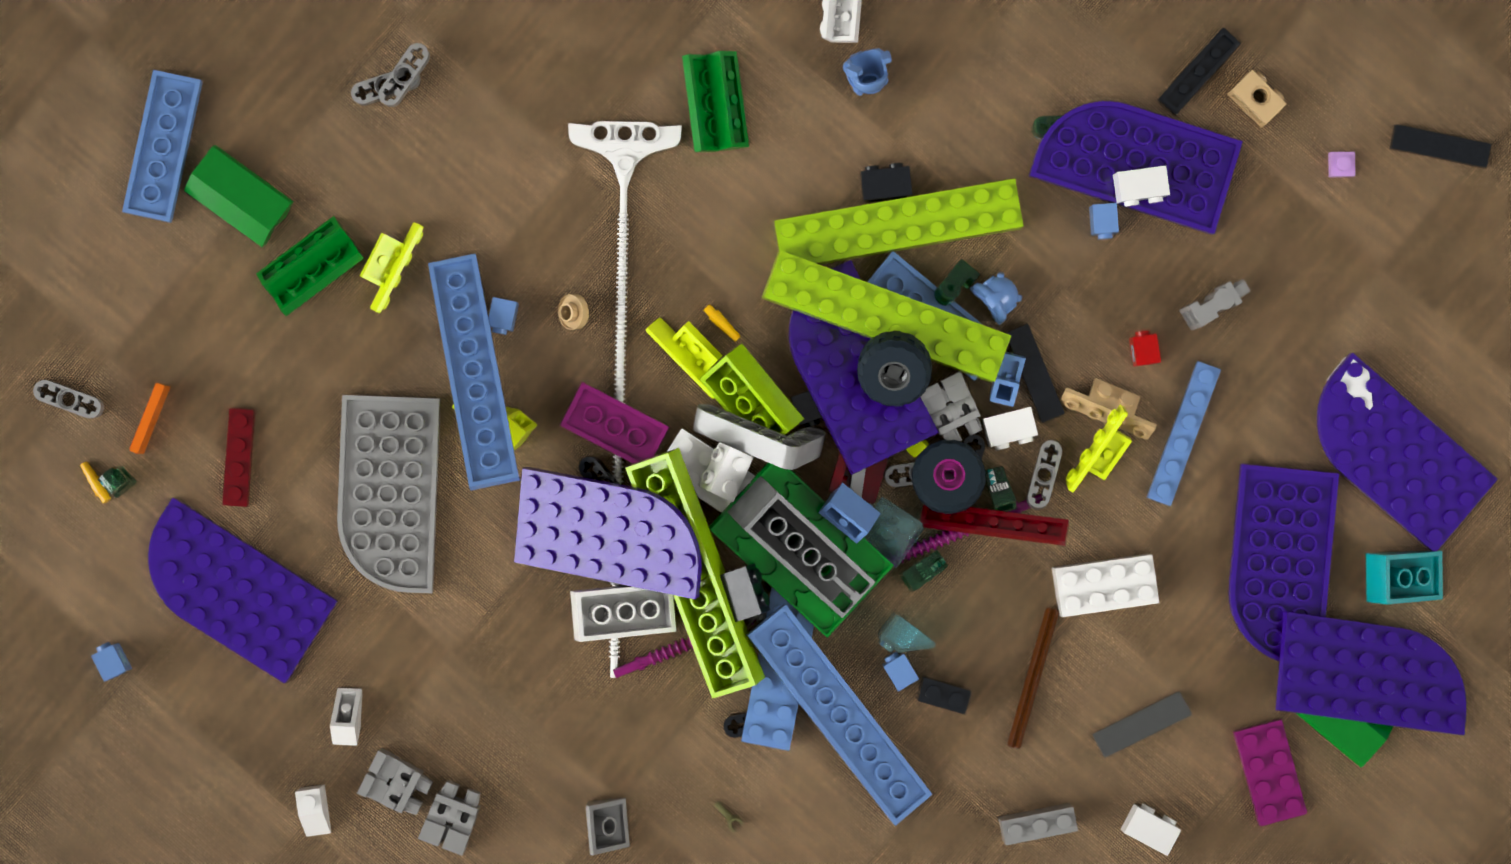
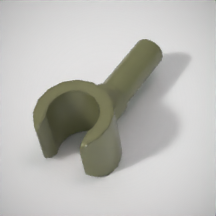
M719 801L714 805L728 820L727 823L732 832H737L731 825L733 821H739L743 826L740 816L732 815Z

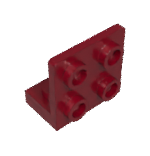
M840 452L828 491L831 492L842 483L850 488L852 475ZM888 458L866 468L862 499L868 503L874 504L876 502Z

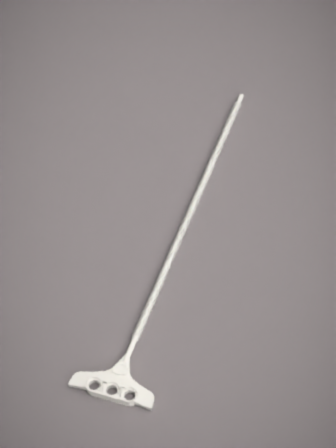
M599 121L592 126L568 123L570 141L576 146L605 156L613 164L620 184V213L618 214L620 218L617 219L620 221V223H617L619 225V228H617L619 230V233H617L619 235V238H617L619 240V243H617L619 245L617 248L619 250L617 252L619 255L617 257L619 259V262H617L619 267H616V269H619V272H616L618 274V277H616L618 279L616 281L618 284L616 286L618 288V291H616L618 293V296H616L618 298V301H616L618 303L616 313L618 315L615 316L618 317V320H615L617 322V325H615L617 327V330H615L617 332V335H615L617 337V340H615L617 342L615 344L617 346V349H615L617 351V354H615L617 356V359H615L617 364L614 365L617 366V369H614L616 371V374H614L616 376L614 378L616 380V383H614L616 385V388H614L616 390V393H614L616 398L614 399L623 403V400H625L623 398V395H625L623 390H626V388H623V385H626L624 383L626 380L624 379V376H626L624 374V371H626L624 369V366H626L624 364V361H626L624 359V356H626L624 354L626 351L624 349L626 347L624 342L627 341L624 340V337H627L625 335V332H627L625 330V327H627L625 325V322H627L625 320L627 318L625 316V313H627L625 311V308H627L625 306V303H627L625 301V298H627L625 296V293H627L625 289L628 288L626 286L628 284L626 282V279H628L626 277V274H628L626 272V269H628L626 267V264H628L626 262L628 260V257H626L628 255L626 245L629 244L626 243V240H629L627 238V235H629L627 233L629 230L627 228L629 226L627 223L629 221L627 219V189L635 166L639 161L650 154L674 148L680 143L682 125L658 127L651 122ZM600 126L605 127L608 131L606 138L602 140L594 136V130ZM622 127H628L632 131V136L628 140H622L618 136V131ZM648 127L656 131V137L650 141L645 140L642 136L643 130ZM615 454L613 456L615 461L612 462L615 463V466H612L614 468L612 472L615 479L621 485V482H624L622 481L624 477L622 476V473H624L622 471V468H624L622 463L624 461H622V457ZM610 582V584H612V587L620 585L617 583ZM612 638L609 641L611 643L609 646L611 648L609 650L611 653L609 655L611 657L610 678H616L613 670L618 667V658L620 657L618 655L620 653L618 643L620 641H618V638Z

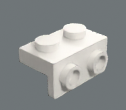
M823 0L824 16L820 25L822 38L831 43H858L862 0Z
M719 442L712 452L707 470L702 474L700 487L734 502L754 457Z

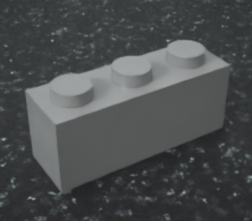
M1070 803L998 817L1005 845L1078 831L1074 808Z

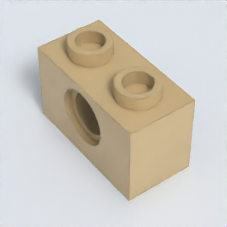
M1251 70L1227 95L1262 128L1286 103L1283 101L1284 96L1277 89L1272 90L1266 84L1267 79L1260 72L1257 71L1255 73ZM1254 92H1260L1263 95V103H1258L1254 100Z

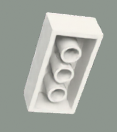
M681 429L667 451L676 448L680 449L697 497L723 512L732 501L700 487L702 474L708 468L714 449L684 429ZM749 471L746 473L737 496L755 477Z
M1147 553L1052 567L1057 608L1061 617L1159 603L1152 554Z
M627 585L570 591L574 640L584 642L676 632L674 598L671 594Z

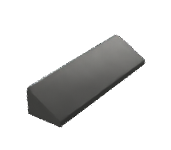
M1178 691L1093 733L1092 736L1102 756L1106 758L1191 716L1192 713Z

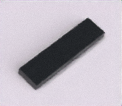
M1223 27L1157 101L1176 116L1241 43Z
M1396 124L1393 128L1389 149L1485 169L1488 164L1491 144Z
M1026 324L1007 332L1006 334L1011 335L1009 345L1013 354L1026 357L1022 377L1041 423L1065 414L1029 325Z

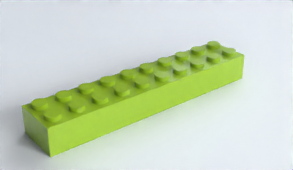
M1015 179L774 221L779 251L787 252L819 265L1021 230L1024 227Z
M781 250L777 253L762 295L764 300L868 338H873L883 332L901 331L909 333L918 340H921L929 351L931 361L988 382H995L1011 338L1009 334Z
M676 448L626 467L625 469L632 487L651 491L668 500L684 515L696 535L702 561L699 597L695 600L673 596L712 699L757 685L765 678L754 646L746 636L748 630L744 620L738 622L734 620L720 575L726 572L680 449Z

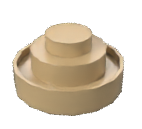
M568 294L560 300L558 316L561 324L569 330H578L586 325L589 318V309L586 300L581 295Z

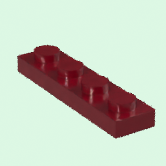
M229 408L222 505L249 507L256 410Z

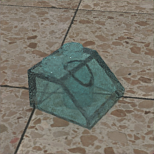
M882 497L875 506V509L881 514L864 538L897 569L924 530L923 523Z
M896 612L892 613L877 633V636L880 638L878 643L891 653L893 650L901 653L934 648L936 645L931 638Z

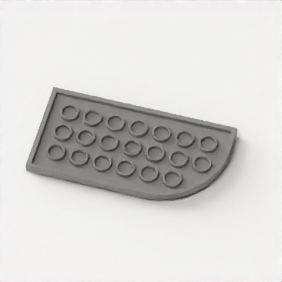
M342 395L337 523L343 549L355 568L367 579L381 587L398 592L433 593L441 399Z

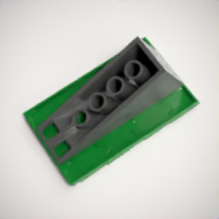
M767 463L738 494L734 502H731L714 520L709 529L746 564L755 563L756 568L761 572L762 578L828 638L894 565L864 537L856 544L818 512L825 501L791 470Z

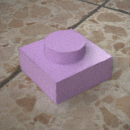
M1355 152L1328 153L1329 177H1354Z

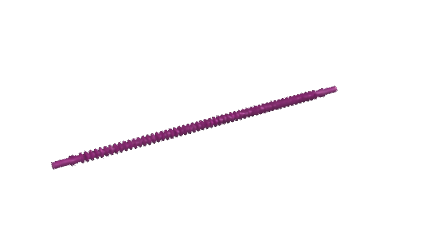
M1041 494L1032 497L1035 499L1036 504L1043 501ZM1027 500L1019 503L1016 501L1007 508L1001 507L1000 511L1022 514V511L1031 507L1027 504ZM942 531L941 535L936 533L934 538L929 536L927 541L925 539L922 540V543L917 541L915 546L910 544L909 548L903 547L902 551L897 549V553L893 554L890 552V556L884 555V557L897 566L898 562L903 564L905 559L910 561L912 556L917 558V554L923 555L924 551L929 553L930 549L936 550L937 546L942 548L944 543L949 545V541L953 540V542H956V538L962 539L963 535L968 537L969 533ZM689 636L686 640L681 638V642L675 641L674 645L669 643L667 648L662 646L661 650L655 649L654 653L649 651L647 656L636 657L634 661L614 669L615 677L619 678L638 669L639 671L644 670L650 664L656 665L657 661L662 663V659L666 658V660H669V656L676 657V653L682 655L683 650L688 652L689 648L692 647L693 649Z

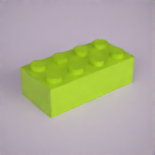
M740 344L700 378V381L725 411L778 433L786 435L804 420L802 415L743 344Z

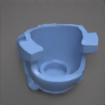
M880 48L852 54L845 61L843 70L846 73L848 82L857 95L861 96L863 93L875 94L881 91L884 85H887L889 80L887 78L886 64L892 62L891 54L888 50L884 52Z
M998 272L996 277L991 276L983 284L977 282L970 288L972 293L988 307L994 321L998 325L1007 320L1006 315L1017 307V302L1022 301V295H1018L1015 284L1010 279L1004 277L1005 274L1003 272Z

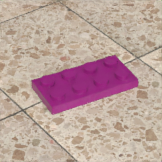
M583 382L560 426L633 464L655 456L669 429V426Z
M1282 719L1233 731L1258 825L1261 827L1307 814Z

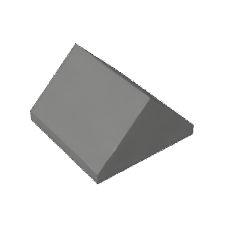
M626 798L588 801L586 804L590 855L630 847Z

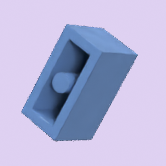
M844 483L830 494L818 512L856 544L869 533L881 514Z

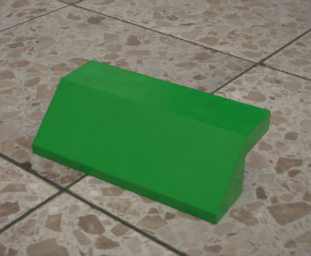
M716 51L707 55L687 54L682 56L694 151L719 152L748 148L749 141L737 51Z
M213 145L197 165L184 189L186 193L261 247L268 243L275 226L286 218L294 202L217 145Z
M333 216L257 272L256 275L262 286L274 298L280 311L287 316L364 259V257L338 220Z
M1296 713L1360 768L1386 742L1394 727Z

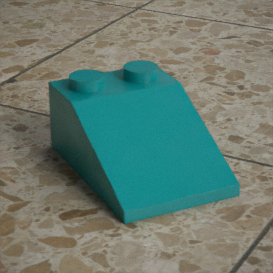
M1442 551L1366 553L1367 602L1387 605L1442 600Z

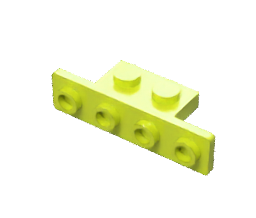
M413 222L403 243L386 234H380L360 274V277L380 286L370 309L381 313L382 309L385 310L387 308L392 289L396 288L400 283L401 271L404 266L406 267L412 259L411 252L415 244H419L423 237L422 230L424 226Z
M659 317L646 328V332L714 399V396L700 381V378L723 355L689 321L675 333Z
M1121 404L1117 409H1113L1107 418L1108 422L1104 428L1096 432L1093 444L1089 449L1083 451L1075 469L1072 468L1067 474L1066 485L1069 491L1074 492L1088 471L1105 480L1132 442L1130 437L1118 431V428L1128 415L1127 410Z

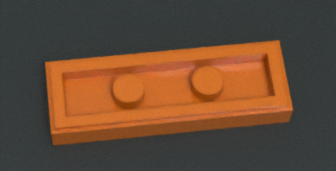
M155 383L129 448L131 452L144 454L171 386Z

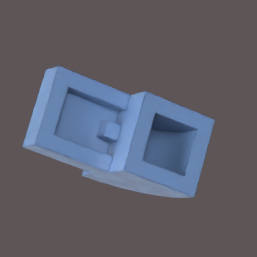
M1005 352L996 380L992 382L990 391L991 402L1014 407L1020 385L1019 381L1026 360L1025 356Z

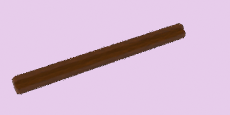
M1046 608L1008 739V746L1014 749L1021 748L1058 619L1059 611L1053 608Z

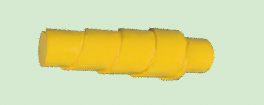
M711 304L703 310L710 317L709 320L732 338L734 342L741 337L722 313Z
M88 462L82 463L80 467L91 485L95 496L99 497L103 504L110 501L112 498L107 492L108 488H104L99 482V480L101 481L100 477Z

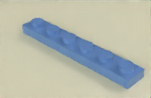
M1199 361L1196 362L1146 498L1171 506L1221 369Z

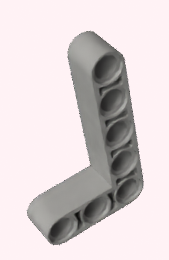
M699 404L697 406L693 430L701 435L788 470L796 469L819 458L826 435L819 428L806 427L786 436L709 404Z

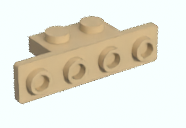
M1097 378L1094 379L1088 396L1066 388L1060 397L1061 405L1105 423L1108 422L1107 418L1113 409H1117L1121 404L1127 410L1128 415L1118 429L1129 432L1138 438L1148 440L1156 428V424L1135 416L1140 396Z

